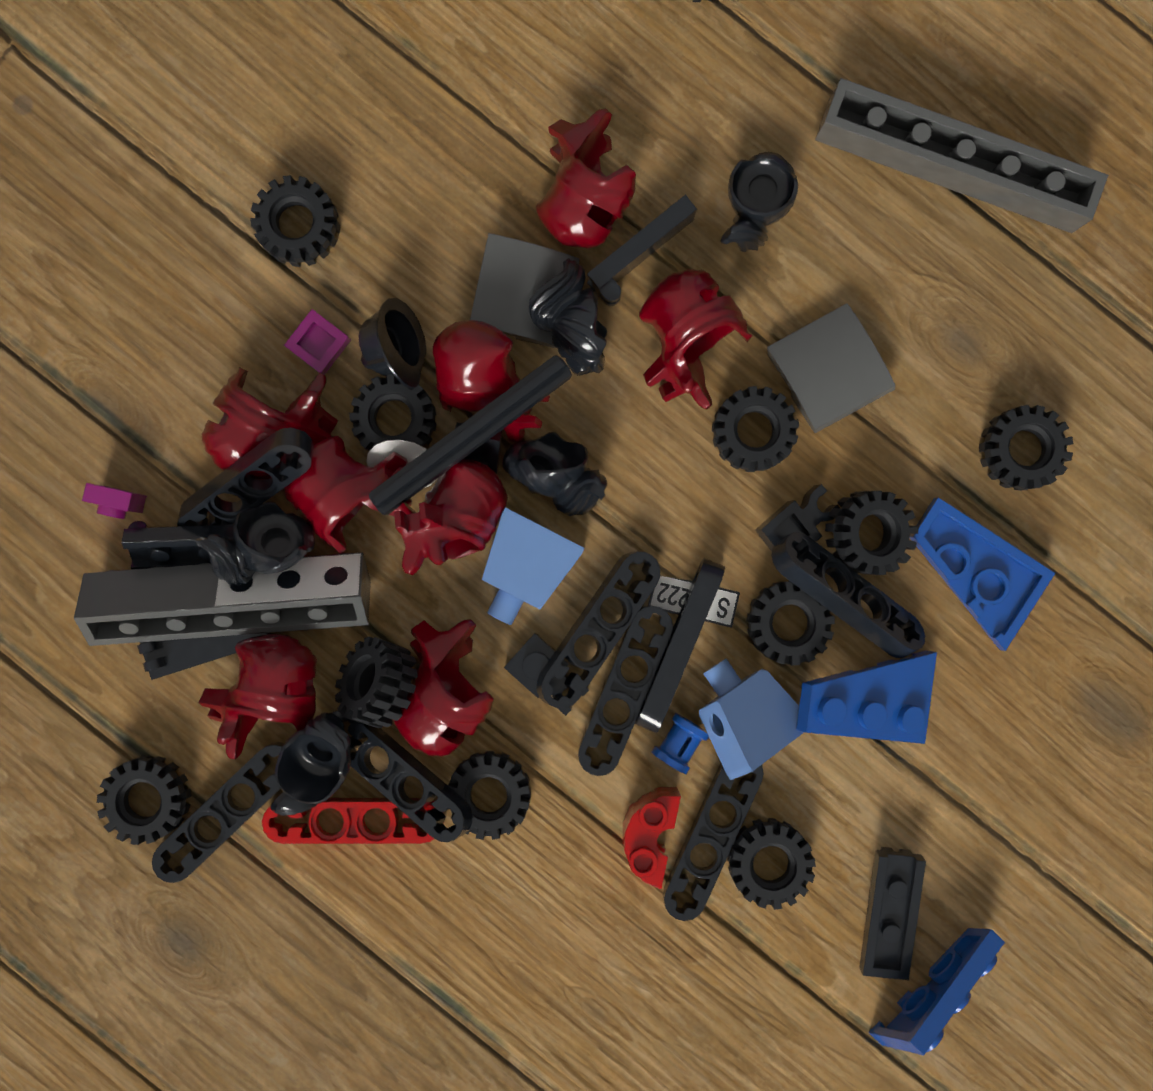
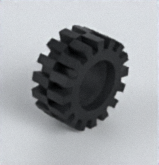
M291 175L283 176L284 183L278 184L275 179L270 181L268 184L272 189L266 193L261 188L257 194L261 199L260 203L256 204L253 202L251 211L255 214V218H250L251 227L256 231L254 235L257 241L271 256H274L283 264L289 262L295 267H301V262H306L308 266L316 264L314 258L320 255L324 259L329 255L326 251L328 246L335 247L338 241L335 238V232L340 233L337 209L321 186L316 182L311 184L305 177L299 176L298 181H295ZM294 205L308 208L313 216L311 229L307 234L299 238H289L283 235L279 228L281 214L284 210Z
M387 374L386 378L381 379L377 376L371 379L373 383L368 386L364 384L359 389L361 394L358 398H353L351 405L354 406L353 413L349 412V418L353 423L354 428H352L354 436L359 439L360 444L366 450L370 451L376 444L386 440H404L416 443L422 447L425 444L429 445L432 440V432L436 431L437 423L435 422V416L437 414L432 404V399L419 384L416 388H408L401 384L394 374ZM401 401L410 409L411 423L407 430L399 435H386L377 425L376 417L378 410L386 402Z
M751 386L746 390L741 391L740 389L733 393L715 414V421L712 424V432H714L713 443L714 447H718L720 451L719 456L723 460L729 461L731 463L730 466L735 469H744L745 472L764 471L781 463L782 460L790 455L793 445L797 443L798 435H796V429L799 428V420L794 419L793 413L796 411L793 405L788 406L784 401L786 397L781 393L776 395L772 393L773 389L771 388L757 389V386ZM757 412L769 419L772 426V436L766 445L750 447L741 441L738 436L737 426L743 415Z
M1024 405L994 417L989 422L991 426L984 429L981 435L985 438V442L979 444V452L985 453V459L980 460L982 467L988 466L991 470L987 475L992 480L999 479L1001 481L999 485L1004 488L1013 487L1014 490L1020 491L1049 485L1057 480L1056 476L1063 475L1068 469L1063 465L1064 462L1071 461L1073 452H1067V446L1074 443L1072 436L1065 438L1063 431L1069 429L1066 422L1058 423L1056 421L1059 416L1056 412L1050 411L1046 413L1044 412V406L1036 405L1029 407V405ZM1019 431H1029L1035 434L1041 443V455L1031 466L1017 463L1010 454V441Z
M882 491L850 493V497L841 498L837 502L841 508H832L828 515L835 519V523H826L825 531L833 532L834 538L826 539L827 547L836 548L837 551L832 554L857 573L887 575L886 572L899 570L898 563H907L911 556L905 553V550H915L917 542L909 540L910 534H918V526H912L908 523L909 520L916 517L913 510H903L908 505L903 498H895L896 494ZM872 514L881 520L883 538L878 548L869 551L860 542L859 528L862 520Z
M791 581L773 583L772 586L762 589L759 592L760 595L752 600L750 604L752 606L750 614L747 613L746 621L749 622L747 632L749 637L752 638L755 648L764 654L765 657L781 664L801 665V662L806 661L809 663L815 660V655L818 653L823 654L828 648L825 644L828 639L832 640L834 632H831V624H835V617L830 614L826 607ZM793 604L804 611L807 617V628L798 639L786 641L775 633L773 617L779 608Z
M366 637L364 642L359 641L355 644L356 652L349 651L346 655L349 661L347 666L341 664L339 672L343 673L342 679L336 680L335 685L341 691L335 694V702L341 703L337 709L347 719L376 728L389 727L392 725V719L398 721L403 716L400 708L407 709L411 703L407 696L409 692L413 694L415 692L416 685L411 684V680L417 678V670L412 668L416 664L415 657L410 656L412 652L404 647L376 637Z
M486 751L483 754L478 752L471 755L466 761L464 760L451 776L448 786L469 804L473 814L472 825L465 834L468 835L469 832L476 834V839L484 840L485 836H491L492 840L499 839L504 833H507V835L512 833L515 827L525 819L531 799L529 777L527 772H523L521 769L522 765L517 760L514 762L509 758L510 755L503 752L501 755L495 754L494 751ZM485 777L499 780L507 791L506 803L502 808L494 812L482 811L472 801L471 790L473 785Z
M148 755L132 759L110 771L109 774L111 776L103 779L100 787L104 788V792L97 794L96 803H103L104 808L97 812L99 819L103 817L108 818L109 823L103 826L108 833L115 829L119 832L115 837L116 839L123 842L130 838V844L139 845L144 841L147 844L155 842L178 827L184 820L182 816L189 811L191 805L186 803V799L191 797V788L185 789L183 785L188 779L185 773L179 776L175 772L179 766L174 762L168 765L165 764L166 758L157 756L152 759ZM146 782L152 784L158 790L161 804L155 815L143 817L131 809L128 796L131 788L136 783Z
M768 818V822H762L760 819L752 821L753 826L748 829L746 826H743L740 829L741 835L736 838L732 850L727 857L730 875L738 891L750 903L753 900L758 907L766 909V905H772L774 910L782 909L781 903L785 902L792 906L797 903L795 897L799 893L804 897L809 891L806 887L808 881L811 883L814 881L815 874L812 872V867H816L815 858L811 854L812 849L798 830H795L785 821L780 823L774 818ZM768 846L779 847L788 856L787 870L781 877L775 880L760 878L755 873L753 867L756 854Z

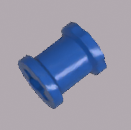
M675 712L672 717L674 721L673 726L662 744L654 746L651 753L672 768L687 774L690 769L688 766L689 760L701 741H707L709 736L704 729Z

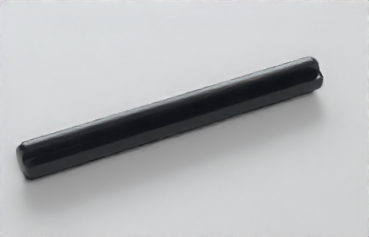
M557 355L551 357L372 490L369 494L371 502L382 515H389L570 380L572 373L566 362Z

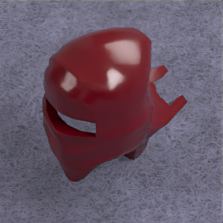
M606 108L597 110L583 123L572 124L560 119L548 127L549 133L559 141L558 144L550 148V154L560 163V166L556 173L555 181L548 193L537 203L536 211L539 219L556 240L566 246L590 249L604 243L613 229L612 224L615 219L623 218V213L630 206V201L635 193L636 173L628 165L623 166L608 176L601 172L599 157L612 150L611 137L603 134L612 117V114Z
M688 269L668 275L650 293L639 312V317L644 323L653 325L660 337L662 346L661 355L643 374L646 384L652 387L665 379L667 382L658 388L665 402L687 393L692 395L701 408L707 410L712 405V399L706 388L704 369L699 356L711 349L719 340L734 330L746 342L753 335L748 332L747 321L743 319V314L730 295L718 297L716 295L719 289L718 283L711 277L710 273L704 270Z
M464 320L446 327L436 337L433 344L436 388L439 391V400L443 409L451 412L453 406L461 410L480 411L520 381L516 374L515 362L509 354L513 347V341L504 332L483 321ZM548 395L540 402H549L550 396ZM532 408L504 428L510 441H522L525 435V428H541L542 421L536 416L529 415Z
M239 367L237 373L228 379V383L222 387L220 393L213 401V405L224 413L220 423L217 424L208 420L202 432V442L205 451L212 456L214 463L224 471L271 434L282 428L300 429L306 432L312 438L313 443L316 444L331 437L330 434L338 420L321 407L320 397L327 383L326 375L321 373L316 375L308 388L283 413L269 407L242 389L248 371ZM254 470L247 473L255 479L267 480L271 478L264 471Z
M332 436L314 444L311 467L307 472L285 487V497L296 510H301L307 517V522L311 525L315 534L341 554L347 549L342 533L346 524L359 512L364 504L378 511L369 498L370 492L405 467L408 461L405 457L394 451L376 466L366 467L362 463L356 462L346 452L342 438ZM412 499L407 500L389 515L394 516V512L403 511L406 515L416 513L410 507Z
M462 459L438 477L431 491L426 492L425 500L419 503L418 513L406 515L403 511L394 512L395 528L402 535L405 544L402 568L406 574L414 575L422 566L425 558H429L435 565H442L448 559L456 560L484 550L485 544L490 541L492 534L496 531V526L508 500L507 492L501 480L490 467L475 460Z
M471 619L459 622L448 631L438 632L425 620L411 629V634L415 640L410 642V646L421 663L417 669V678L413 679L411 683L416 685L414 694L409 692L407 696L411 703L407 709L401 707L400 711L403 716L398 721H393L411 747L418 751H423L430 756H446L454 752L464 741L465 734L473 735L477 730L478 724L485 721L486 715L492 709L493 696L487 691L483 693L478 692L459 670V659L472 652L473 639L470 635L475 630L476 624Z
M269 634L239 641L235 646L240 661L236 684L230 689H204L198 703L201 706L210 708L207 715L210 719L222 722L217 742L222 745L226 744L228 758L237 759L241 755L246 738L258 719L292 723L297 731L304 729L309 719H314L316 691L313 686V678L316 677L317 659L307 646H303L297 639L288 635Z

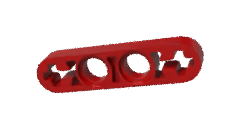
M328 798L326 801L318 803L315 807L311 808L308 821L310 833H305L307 823L293 824L287 832H284L282 824L274 822V818L280 814L274 813L271 810V806L266 810L262 819V827L266 836L273 842L281 844H422L434 840L427 832L420 831V826L416 823H404L402 826L403 833H397L396 829L399 823L398 807L388 798ZM410 798L413 801L421 800V798ZM433 802L425 807L427 811L435 808L432 805ZM332 808L339 811L343 816V828L335 833L323 830L319 824V815L322 810ZM373 808L384 810L390 819L389 828L381 833L369 830L364 820L367 811ZM307 810L294 815H288V817L303 818L307 815ZM403 812L402 818H409V817Z

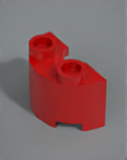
M658 787L654 791L642 795L635 803L633 802L630 805L623 821V846L631 871L640 877L643 882L662 889L668 855L665 854V845L660 844L657 839L663 831L675 828L681 799L677 787Z

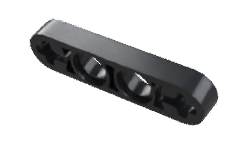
M282 428L274 432L187 498L181 505L177 527L233 524L240 511L263 504L307 472L311 467L314 447L312 438L306 432L295 428ZM254 470L264 471L271 478L267 480L255 479L247 473ZM223 493L233 494L241 500L229 502L220 499L217 495Z
M793 532L776 543L772 548L773 564L785 578L889 655L902 659L924 646L925 632L921 623L914 615L802 532ZM825 573L834 579L838 592L829 586L825 579ZM861 600L871 609L873 619L863 610Z
M630 552L624 554L616 562L541 671L537 679L536 690L544 703L555 708H568L580 699L656 587L660 579V566L652 555L646 552ZM643 562L642 572L646 575L645 580H635L627 590L635 594L633 599L627 593L614 588L616 583L619 586H626L633 576L632 571L628 569L630 564H641ZM611 596L617 598L623 607L621 618L614 623L606 622L600 613L603 601ZM583 635L592 636L597 644L595 656L588 661L579 660L574 652L576 640ZM564 658L571 665L584 670L581 676L571 672L564 683L569 689L568 693L565 696L557 694L552 698L551 695L554 688L549 684L553 677L562 679L570 669L561 665Z
M706 558L702 559L673 626L672 635L635 725L654 733L659 731L725 572V566Z
M652 605L642 607L629 625L582 737L578 750L579 762L582 768L591 775H607L618 765L673 630L672 619L660 607ZM656 613L660 615L658 623L664 626V631L661 635L654 633L651 636L648 646L657 648L654 657H651L642 649L628 646L632 638H635L639 643L642 641L645 630L639 626L641 618L650 619L652 614ZM634 655L640 656L647 663L646 675L643 679L636 682L626 680L621 674V664L624 659ZM614 698L623 699L630 708L628 718L620 724L608 722L603 715L605 704ZM596 724H599L608 732L622 733L619 741L610 736L606 745V752L611 755V759L609 761L601 760L598 766L591 764V755L586 752L588 746L596 748L601 740L602 732L593 731Z
M339 711L332 712L342 722L348 721L350 723L347 731L352 735L349 748L351 767L425 832L439 842H450L469 831L473 822V814L469 804L381 728L347 719ZM368 737V740L365 741L363 744L359 741L360 739ZM375 746L383 748L388 754L389 764L384 772L375 769L371 763L370 754ZM408 776L418 778L423 785V796L419 801H413L405 793L404 783ZM433 802L432 805L435 808L425 811V807ZM451 809L455 813L452 817V822L455 825L446 828L443 824L446 818L443 812Z
M271 743L256 753L156 849L152 858V867L158 878L169 883L180 882L187 878L281 789L275 778V773L270 775L263 783L256 776L270 765L271 762L267 755L269 754L272 757L278 756L284 743ZM250 769H253L256 776L249 773ZM236 784H247L254 791L255 800L250 808H239L233 803L231 792ZM264 785L270 787V790L268 792L266 791ZM209 815L218 819L221 824V833L218 839L207 840L198 832V822L202 816ZM190 842L195 849L182 859L181 864L183 867L170 868L167 864L171 858L169 852L174 854Z
M720 763L664 886L663 899L665 908L675 919L682 921L693 920L705 908L761 785L764 775L762 765L752 771L753 775L750 779L743 777L740 780L736 790L738 793L745 795L742 801H739L730 792L719 791L723 783L731 789L735 780L729 779L722 763ZM718 801L730 802L735 808L734 819L727 825H716L710 820V809ZM700 843L710 844L716 850V858L708 867H698L690 860L691 850ZM683 868H686L695 877L706 880L704 884H701L695 879L691 887V894L695 902L693 904L686 902L680 908L677 907L676 897L672 894L674 891L683 892L689 878L687 874H681Z

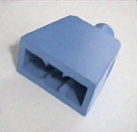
M505 507L482 577L483 581L499 588L487 613L506 624L512 625L523 602L541 609L582 555L585 548Z
M727 658L703 673L718 697L699 710V717L730 780L754 771L804 733L796 730L799 705L767 670L760 669L741 680Z

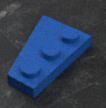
M939 497L934 498L916 525L918 526V534H910L909 538L917 542V548L998 649L1006 651L1054 577L1055 572Z
M925 650L912 654V657L877 663V666L858 671L849 670L803 682L796 730L814 734L925 744L937 652Z
M968 928L930 967L929 977L932 980L912 993L908 990L897 1002L902 1011L886 1027L879 1021L868 1033L882 1046L924 1056L926 1052L931 1051L940 1043L944 1035L943 1028L953 1014L960 1012L968 1004L971 998L970 991L978 979L993 969L997 962L996 954L1005 942L992 929Z

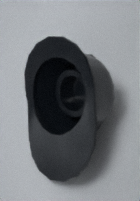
M389 298L381 305L379 311L369 317L360 327L358 334L359 346L362 352L360 361L367 369H372L383 376L394 374L401 384L408 388H416L420 382L421 370L426 356L425 336L421 324L412 309L398 298Z

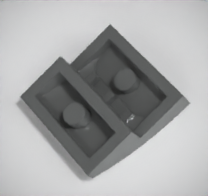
M488 233L470 320L491 324L506 335L515 336L516 340L555 348L552 344V333L540 330L532 322L528 309L530 298L543 284L563 271V261L569 258L579 264V258L536 244Z
M848 303L767 347L768 357L790 388L792 400L814 433L892 392L896 387L874 343Z

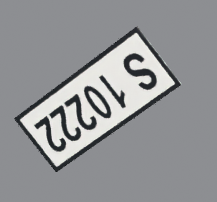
M660 576L656 587L650 595L648 606H657L666 612L678 615L692 581ZM719 587L705 621L732 628L740 592Z

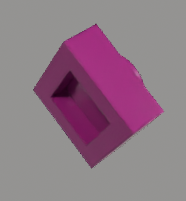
M311 309L284 346L316 371L325 375L351 342V339Z
M86 483L82 501L97 504V514L125 519L127 511L143 513L147 496L103 485Z

